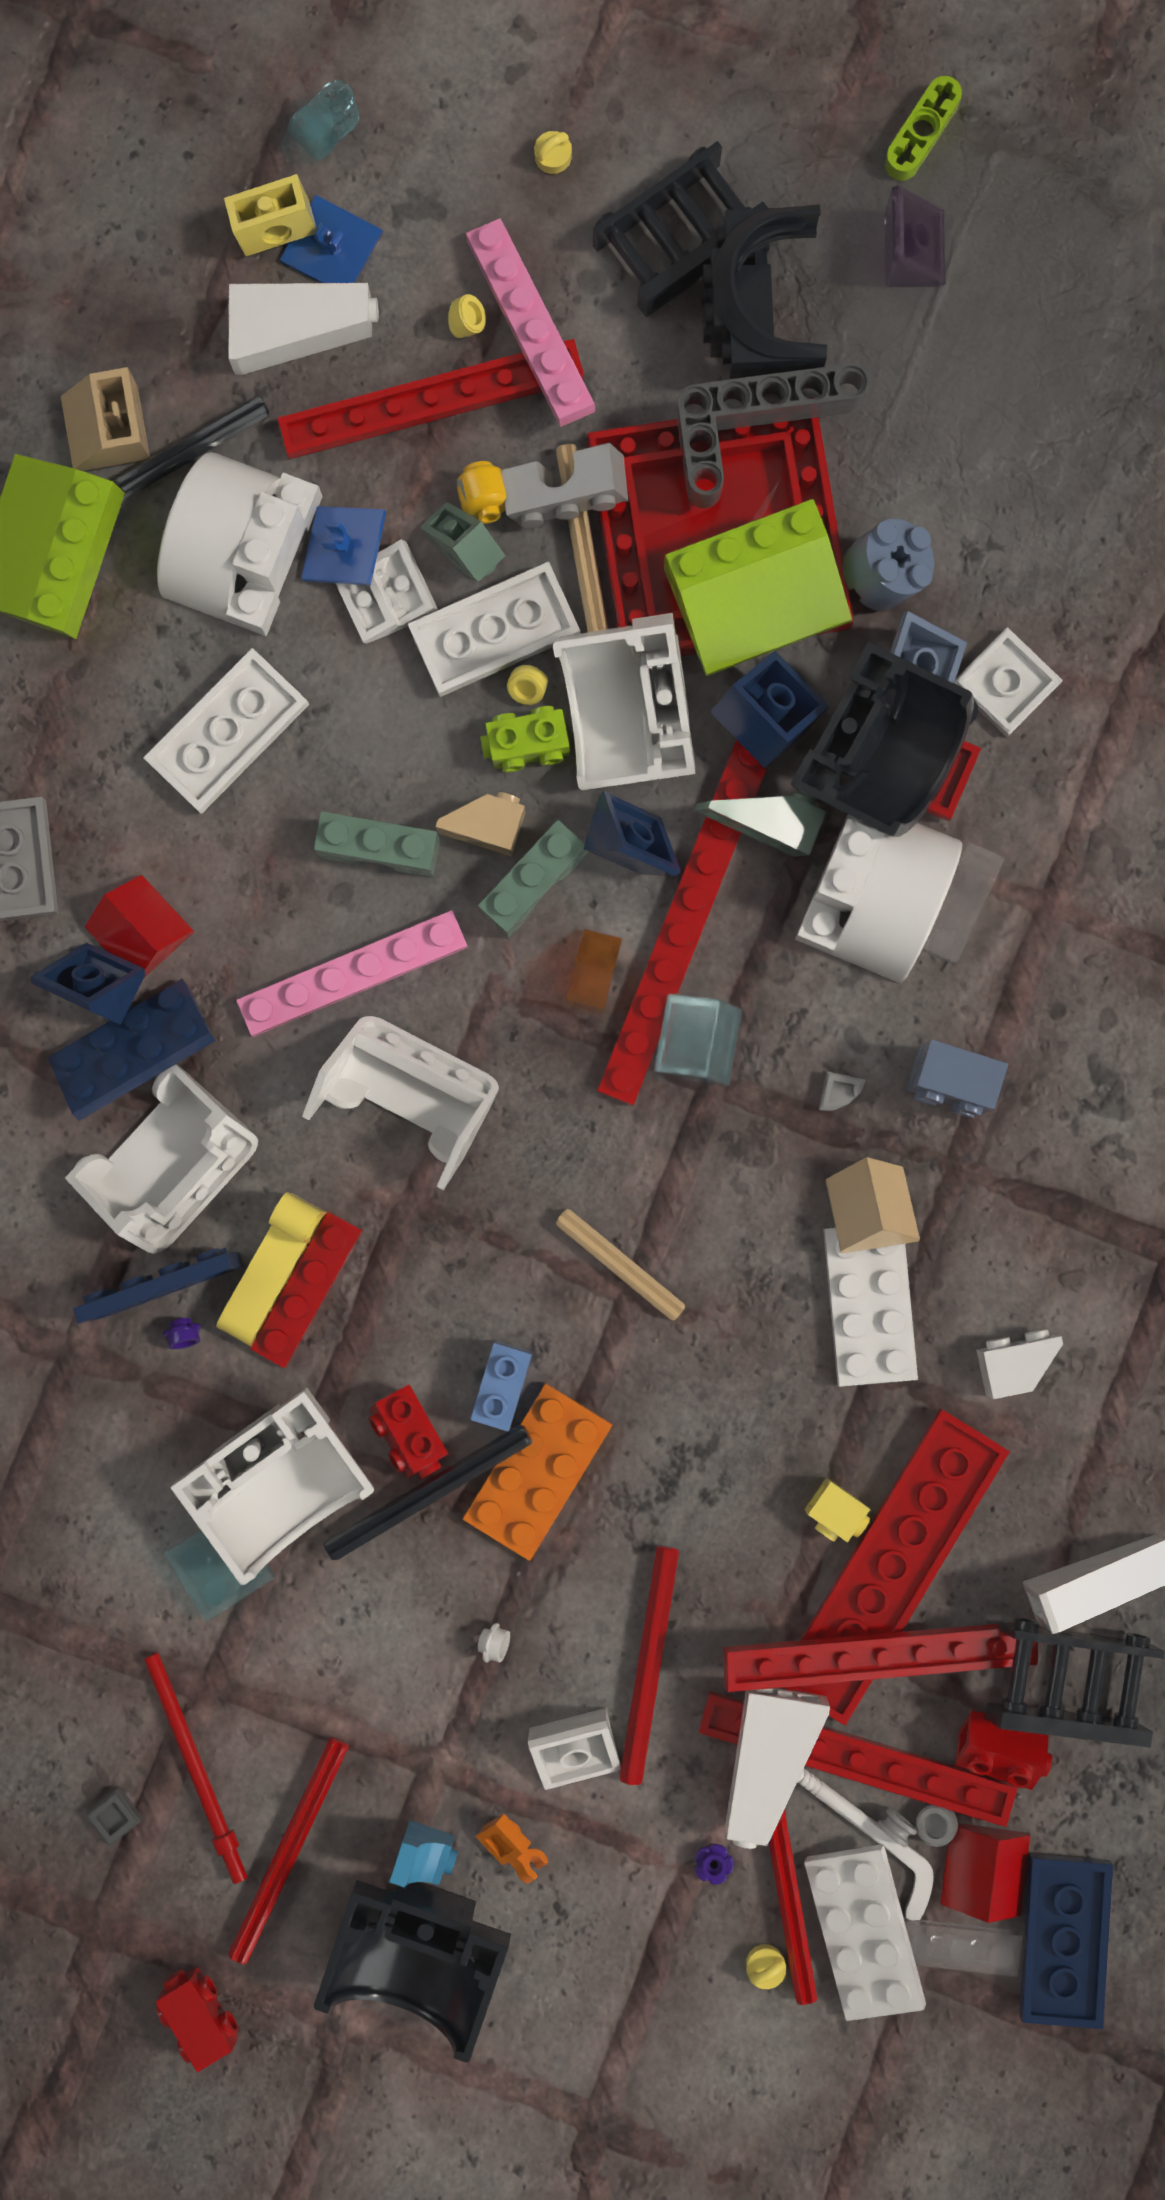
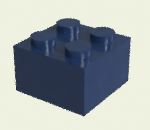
M774 651L734 683L710 713L766 768L802 737L829 706Z

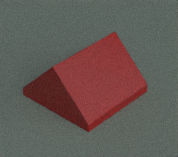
M143 875L104 894L84 926L107 952L144 968L145 977L195 932Z
M958 1823L955 1837L947 1844L940 1897L941 1905L986 1923L1021 1916L1031 1835L1025 1832Z

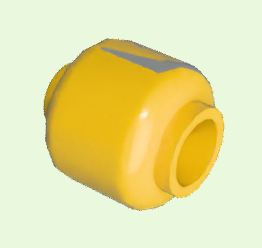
M478 461L467 465L456 483L462 511L478 519L483 524L497 521L500 519L501 513L506 510V490L502 478V469L488 461Z

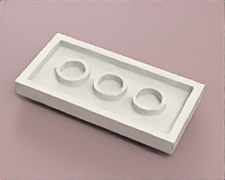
M549 562L408 623L409 630L440 697L553 648V641L556 637L580 634L578 624Z
M252 648L150 750L144 759L202 814L310 704Z
M836 1228L823 1229L837 1385L840 1387L918 1380L905 1244L841 1254Z
M884 1844L808 1856L804 1863L846 2021L924 2010L926 2001Z

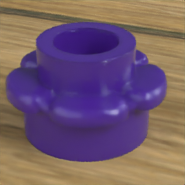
M181 1318L171 1321L168 1324L169 1330L164 1331L162 1334L164 1339L167 1338L169 1349H184L200 1342L199 1332L201 1326L192 1323L191 1318Z
M709 1844L699 1849L696 1853L695 1861L697 1865L695 1866V1872L702 1881L708 1880L713 1885L721 1884L726 1881L727 1875L732 1873L734 1868L733 1858L727 1854V1849L724 1846ZM712 1861H716L718 1865L717 1867L712 1868L710 1866V1863Z

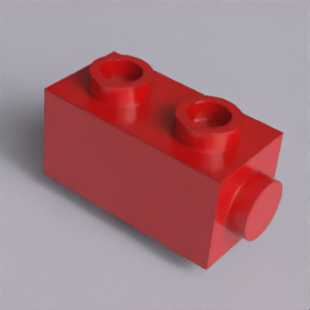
M410 1384L379 1400L368 1409L371 1413V1416L368 1417L369 1423L379 1438H385L391 1449L388 1452V1457L398 1473L403 1472L406 1478L418 1473L420 1479H423L442 1468L439 1460L448 1455V1452Z
M972 1710L958 1732L956 1766L968 1769L977 1775H987L1008 1782L1014 1787L1029 1790L1035 1787L1041 1777H1047L1052 1764V1754L1048 1753L1049 1735L1000 1729L985 1719L986 1713Z
M198 1966L188 1973L181 1969L169 1976L162 1983L163 1989L155 2001L157 2004V2015L161 2023L166 2028L170 2027L178 2040L177 2048L182 2059L188 2064L191 2062L198 2073L232 2052L239 2037L237 2034L239 2031L238 2025L230 2011L226 2010L224 2012L217 2000L218 1992L214 1982L208 1975L203 1976Z

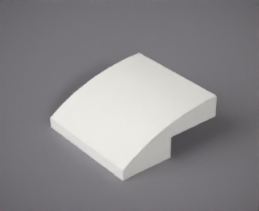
M402 539L378 552L371 585L336 583L363 643H369L407 627L408 623L438 611L407 542Z

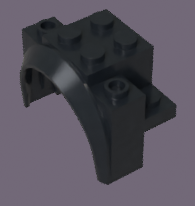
M820 204L783 208L725 210L723 226H717L716 229L717 248L711 249L710 263L703 264V282H701L700 294L701 306H704V319H702L703 344L710 343V358L721 357L722 365L729 364V379L825 367L827 344L791 342L774 336L771 264H768L767 252H769V243L784 239L816 238L817 224L821 215Z

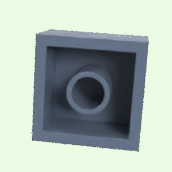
M931 1039L919 1046L906 1091L914 1093L913 1100L930 1106H936L937 1103H946L952 1105L951 1112L964 1117L974 1118L975 1115L981 1116L983 1113L995 1110L1008 1063Z

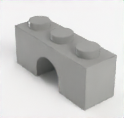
M610 443L573 452V474L564 485L559 487L553 486L552 473L538 461L502 470V478L506 490V515L524 528H536L542 526L544 521L549 519L568 520L578 517L579 512L591 509L596 511L613 509L616 503L628 501L624 455Z

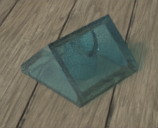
M668 994L654 1071L729 1086L742 1009L718 999Z

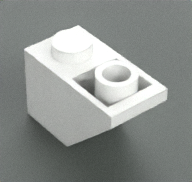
M1048 1329L1024 1333L1026 1340L1010 1343L1009 1337L986 1341L987 1348L976 1350L986 1396L991 1399H998L1032 1392L1062 1347V1336L1049 1335Z

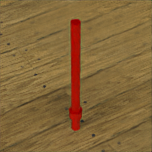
M159 1652L144 1658V1661L213 1832L212 1844L217 1856L222 1855L232 1883H240L248 1878L237 1850L240 1844L234 1830H229L160 1654Z

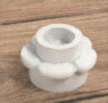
M498 1623L493 1624L491 1629L485 1628L479 1638L478 1652L483 1653V1660L486 1663L491 1660L502 1662L508 1650L510 1631L499 1628L500 1625Z

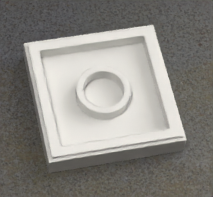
M1007 627L955 679L954 683L972 692L973 698L978 705V711L1007 738L1063 680Z

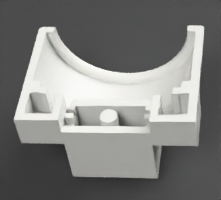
M210 452L204 454L195 462L182 482L165 525L157 566V582L161 596L267 636L280 604L278 596L304 531H309L317 506H319L323 497L319 486L286 473H282L280 478L217 453ZM238 573L248 583L241 592L235 593V582Z
M672 613L632 619V626L567 635L554 639V656L560 659L569 698L576 751L577 782L580 790L695 774V760L689 726V708L678 635L675 633ZM659 733L658 742L654 744L653 734Z
M847 814L795 940L890 980L902 983L919 957L943 905L960 859L962 842L920 823H916L904 835L892 837ZM840 911L845 913L850 911L851 913L844 928L839 925Z
M307 1387L283 1405H276L212 1452L209 1458L175 1481L170 1487L241 1585H245L254 1579L261 1569L278 1553L318 1522L356 1499H365L374 1491L373 1485L329 1425V1417ZM227 1484L230 1489L218 1498V1493Z

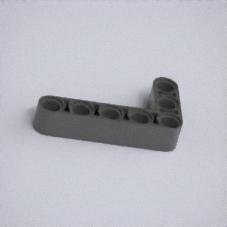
M844 364L693 384L684 388L678 397L676 419L689 501L698 508L707 509L713 507L721 497L724 473L718 430L854 412L861 407L869 386L867 372L859 365ZM851 384L857 388L858 392L848 394L840 386ZM813 389L819 394V397L809 399L801 391ZM775 394L781 399V402L769 404L763 399V396ZM728 399H736L743 406L738 409H730L724 402ZM690 404H698L704 411L700 414H691L685 407ZM700 441L706 443L710 449L701 453L694 451L690 445ZM701 479H708L713 482L715 487L711 490L703 491L695 483Z

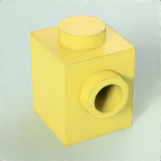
M827 1477L804 1509L810 1517L818 1522L815 1529L833 1542H835L838 1536L846 1542H849L852 1536L858 1538L870 1521V1518L866 1516L870 1509Z

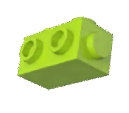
M553 706L538 707L531 710V715L516 717L514 713L497 715L493 717V722L485 723L488 735L480 736L484 759L492 758L494 769L502 768V771L506 773L522 770L525 768L526 763L540 761L541 765L557 764L563 761L564 756L570 755L563 710H554Z

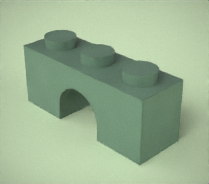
M321 811L314 851L322 859L357 865L358 861L373 862L392 867L397 872L434 878L440 838L437 831Z
M557 820L478 905L480 913L509 939L535 911V906L545 893L558 881L562 882L587 855V851L584 850L585 843Z

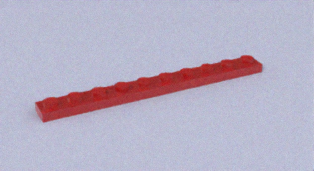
M737 739L712 801L756 797L767 767L764 768ZM705 817L597 1092L634 1106L741 832Z

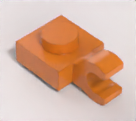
M504 1813L485 1824L475 1836L502 1866L509 1863L515 1869L519 1879L526 1884L538 1877L531 1869L530 1862L537 1869H540L549 1862L547 1856L541 1850L535 1848L528 1849L531 1842L523 1835L520 1827Z

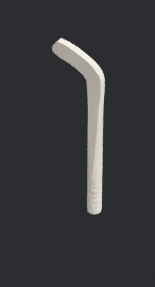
M803 1768L797 1783L805 1787L806 1790L810 1791V1793L879 1845L884 1844L887 1851L914 1871L913 1888L905 1906L904 1915L911 1921L920 1920L929 1902L933 1886V1870L929 1862L908 1845L903 1847L880 1829L876 1821Z

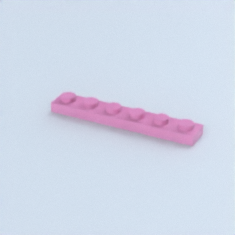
M501 218L467 232V243L559 426L562 427L594 413L595 403Z
M453 910L237 999V1003L251 1036L255 1037L468 948Z

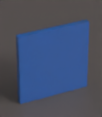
M315 195L310 206L317 231L314 235L289 242L280 258V263L319 283H355L383 230Z
M317 506L301 579L306 582L371 585L387 512L384 509Z

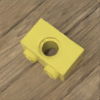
M297 174L224 198L232 232L245 256L314 235L317 231L309 199Z

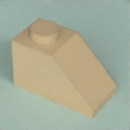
M498 792L497 797L486 794L439 818L436 829L440 835L512 857L526 814L525 805L519 804V798L507 793Z

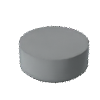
M929 1804L919 1812L916 1818L917 1834L927 1845L933 1847L944 1846L957 1833V1818L953 1811Z

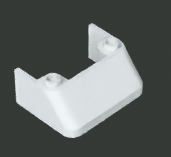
M366 1016L358 1020L319 1070L302 1117L310 1120L324 1100L342 1109L355 1108L360 1105L364 1098L432 1132L428 1142L429 1150L438 1160L447 1163L436 1186L444 1190L471 1146L497 1095L499 1086L492 1076L381 1018Z

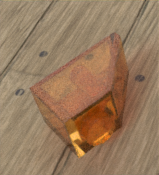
M587 929L584 930L566 996V1005L604 1014L622 938Z

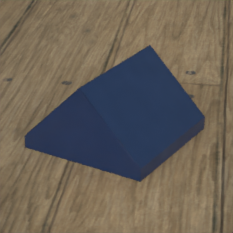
M605 791L599 795L584 850L641 875L677 876L681 872L661 817Z
M85 943L30 978L32 984L121 1025L145 977V969L89 943Z

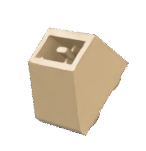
M128 367L88 374L61 395L73 468L87 471L142 461L150 457L138 385Z

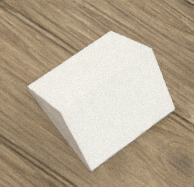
M606 1708L529 1728V1750L545 1790L616 1772L621 1769Z

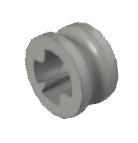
M888 1807L886 1810L887 1818L885 1820L880 1819L877 1825L898 1844L907 1847L909 1844L908 1836L911 1834L915 1835L918 1830L899 1812Z

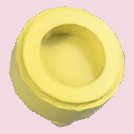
M548 131L536 140L534 146L535 162L543 172L558 174L570 165L572 146L567 133Z
M465 294L456 298L450 305L448 324L454 337L473 336L480 333L486 325L485 310L481 302L471 294Z
M531 665L518 666L512 671L508 679V693L512 699L520 704L534 705L543 698L548 684V677L537 667Z
M761 1944L755 1946L749 1952L746 1958V1972L750 1982L761 1989H772L783 1981L786 1975V1963L783 1954L778 1948L770 1944Z

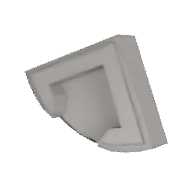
M827 1071L818 1110L834 1111L847 1106L860 1094L866 1080Z

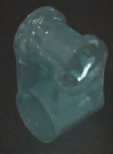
M340 80L330 81L306 106L299 109L293 115L288 124L287 132L316 161H320L328 156L336 144L354 129L359 122V109L355 103L354 92L350 85Z

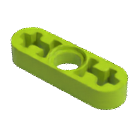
M950 76L935 78L889 146L885 159V169L893 179L904 181L916 174L952 119L962 97V88L956 79ZM944 92L950 95L949 99L944 100L938 112L935 111L933 108L935 107L937 97L941 96ZM920 120L927 121L933 126L934 132L929 136H920L915 133L913 124ZM909 144L913 147L909 162L905 161L903 165H900L896 162L897 158H901L904 155Z

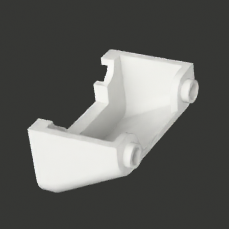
M177 1064L156 1076L152 1093L160 1103L109 1159L100 1154L85 1156L76 1163L73 1170L65 1177L117 1235L152 1254L167 1249L251 1158L258 1146L257 1137Z

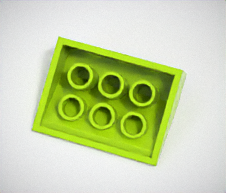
M18 454L14 455L0 497L1 614L77 639L125 495L113 481L75 468Z
M814 499L665 555L664 571L706 676L852 621L829 537Z

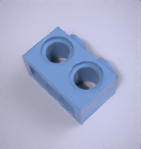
M499 1341L493 1343L470 1420L509 1432L532 1358V1351Z

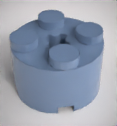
M887 519L880 522L858 538L845 553L843 575L850 590L854 588L862 597L859 601L873 610L886 611L900 605L924 589L932 581L934 556L930 546V534L925 528L921 526L916 527L901 519Z

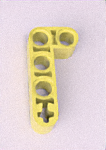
M286 1192L282 1196L270 1217L269 1224H271V1227L217 1322V1328L249 1346L253 1345L327 1212L293 1193Z

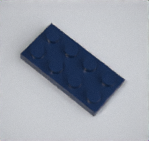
M182 978L129 1009L121 1025L109 1021L47 1058L71 1113L80 1121L216 1040L189 986Z
M216 1248L197 1255L198 1263L190 1266L189 1261L184 1263L178 1262L159 1269L161 1277L153 1279L152 1275L145 1277L142 1275L120 1283L122 1291L117 1293L115 1288L86 1295L82 1297L85 1304L73 1308L77 1322L79 1324L97 1321L243 1268L244 1265L240 1253H228L226 1248Z
M1029 1854L1019 2012L1022 2023L1103 2029L1113 1864L1110 1860Z

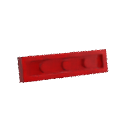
M329 1211L326 1213L250 1348L252 1351L282 1368L288 1366L363 1232L362 1229Z

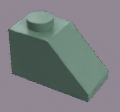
M448 502L419 527L423 534L462 573L477 582L483 577L490 575L495 570L497 564L505 557V554L481 521Z

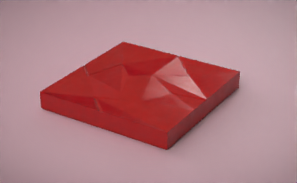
M819 417L718 430L724 480L719 501L713 507L707 509L694 506L688 499L677 419L587 433V448L610 443L624 455L628 501L616 503L613 509L598 511L617 628L632 626V619L672 613L681 657L696 655L697 652L664 571L665 555L814 499L829 537L852 617L851 622L817 635L851 629L854 621L848 586L843 575V556ZM700 441L690 445L696 452L702 453L710 449L706 443ZM701 479L695 483L703 491H708L715 487L713 482L708 479Z

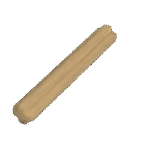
M566 1209L558 1217L556 1225L667 1318L674 1321L685 1308L683 1302L572 1210Z

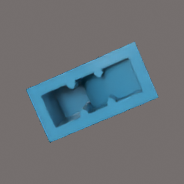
M409 1820L389 1882L404 1888L407 1884L413 1882H426L439 1886L443 1873L451 1875L458 1855V1851L452 1849L455 1835Z

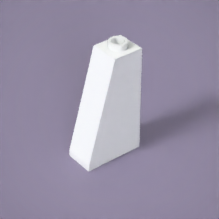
M368 283L229 284V361L235 375H244L372 337V322H378L379 320L378 299L371 298Z
M1155 1534L1023 1581L1022 1583L1035 1619L1048 1631L1055 1634L1164 1586L1165 1539Z
M780 1688L746 1691L725 1822L726 1838L733 1840L734 1845L748 1849L756 1848L757 1844L768 1845L829 1715L830 1705L826 1696Z

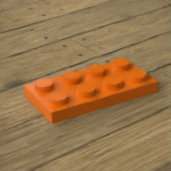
M545 1383L520 1424L524 1425L529 1431L532 1438L531 1445L493 1468L463 1517L464 1521L529 1561L534 1556L613 1426L611 1422L548 1383Z

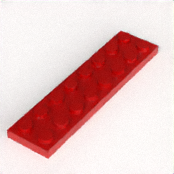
M939 1408L800 1640L902 1632L1010 1451ZM873 1679L784 1688L826 1696L830 1705L828 1716L846 1726Z

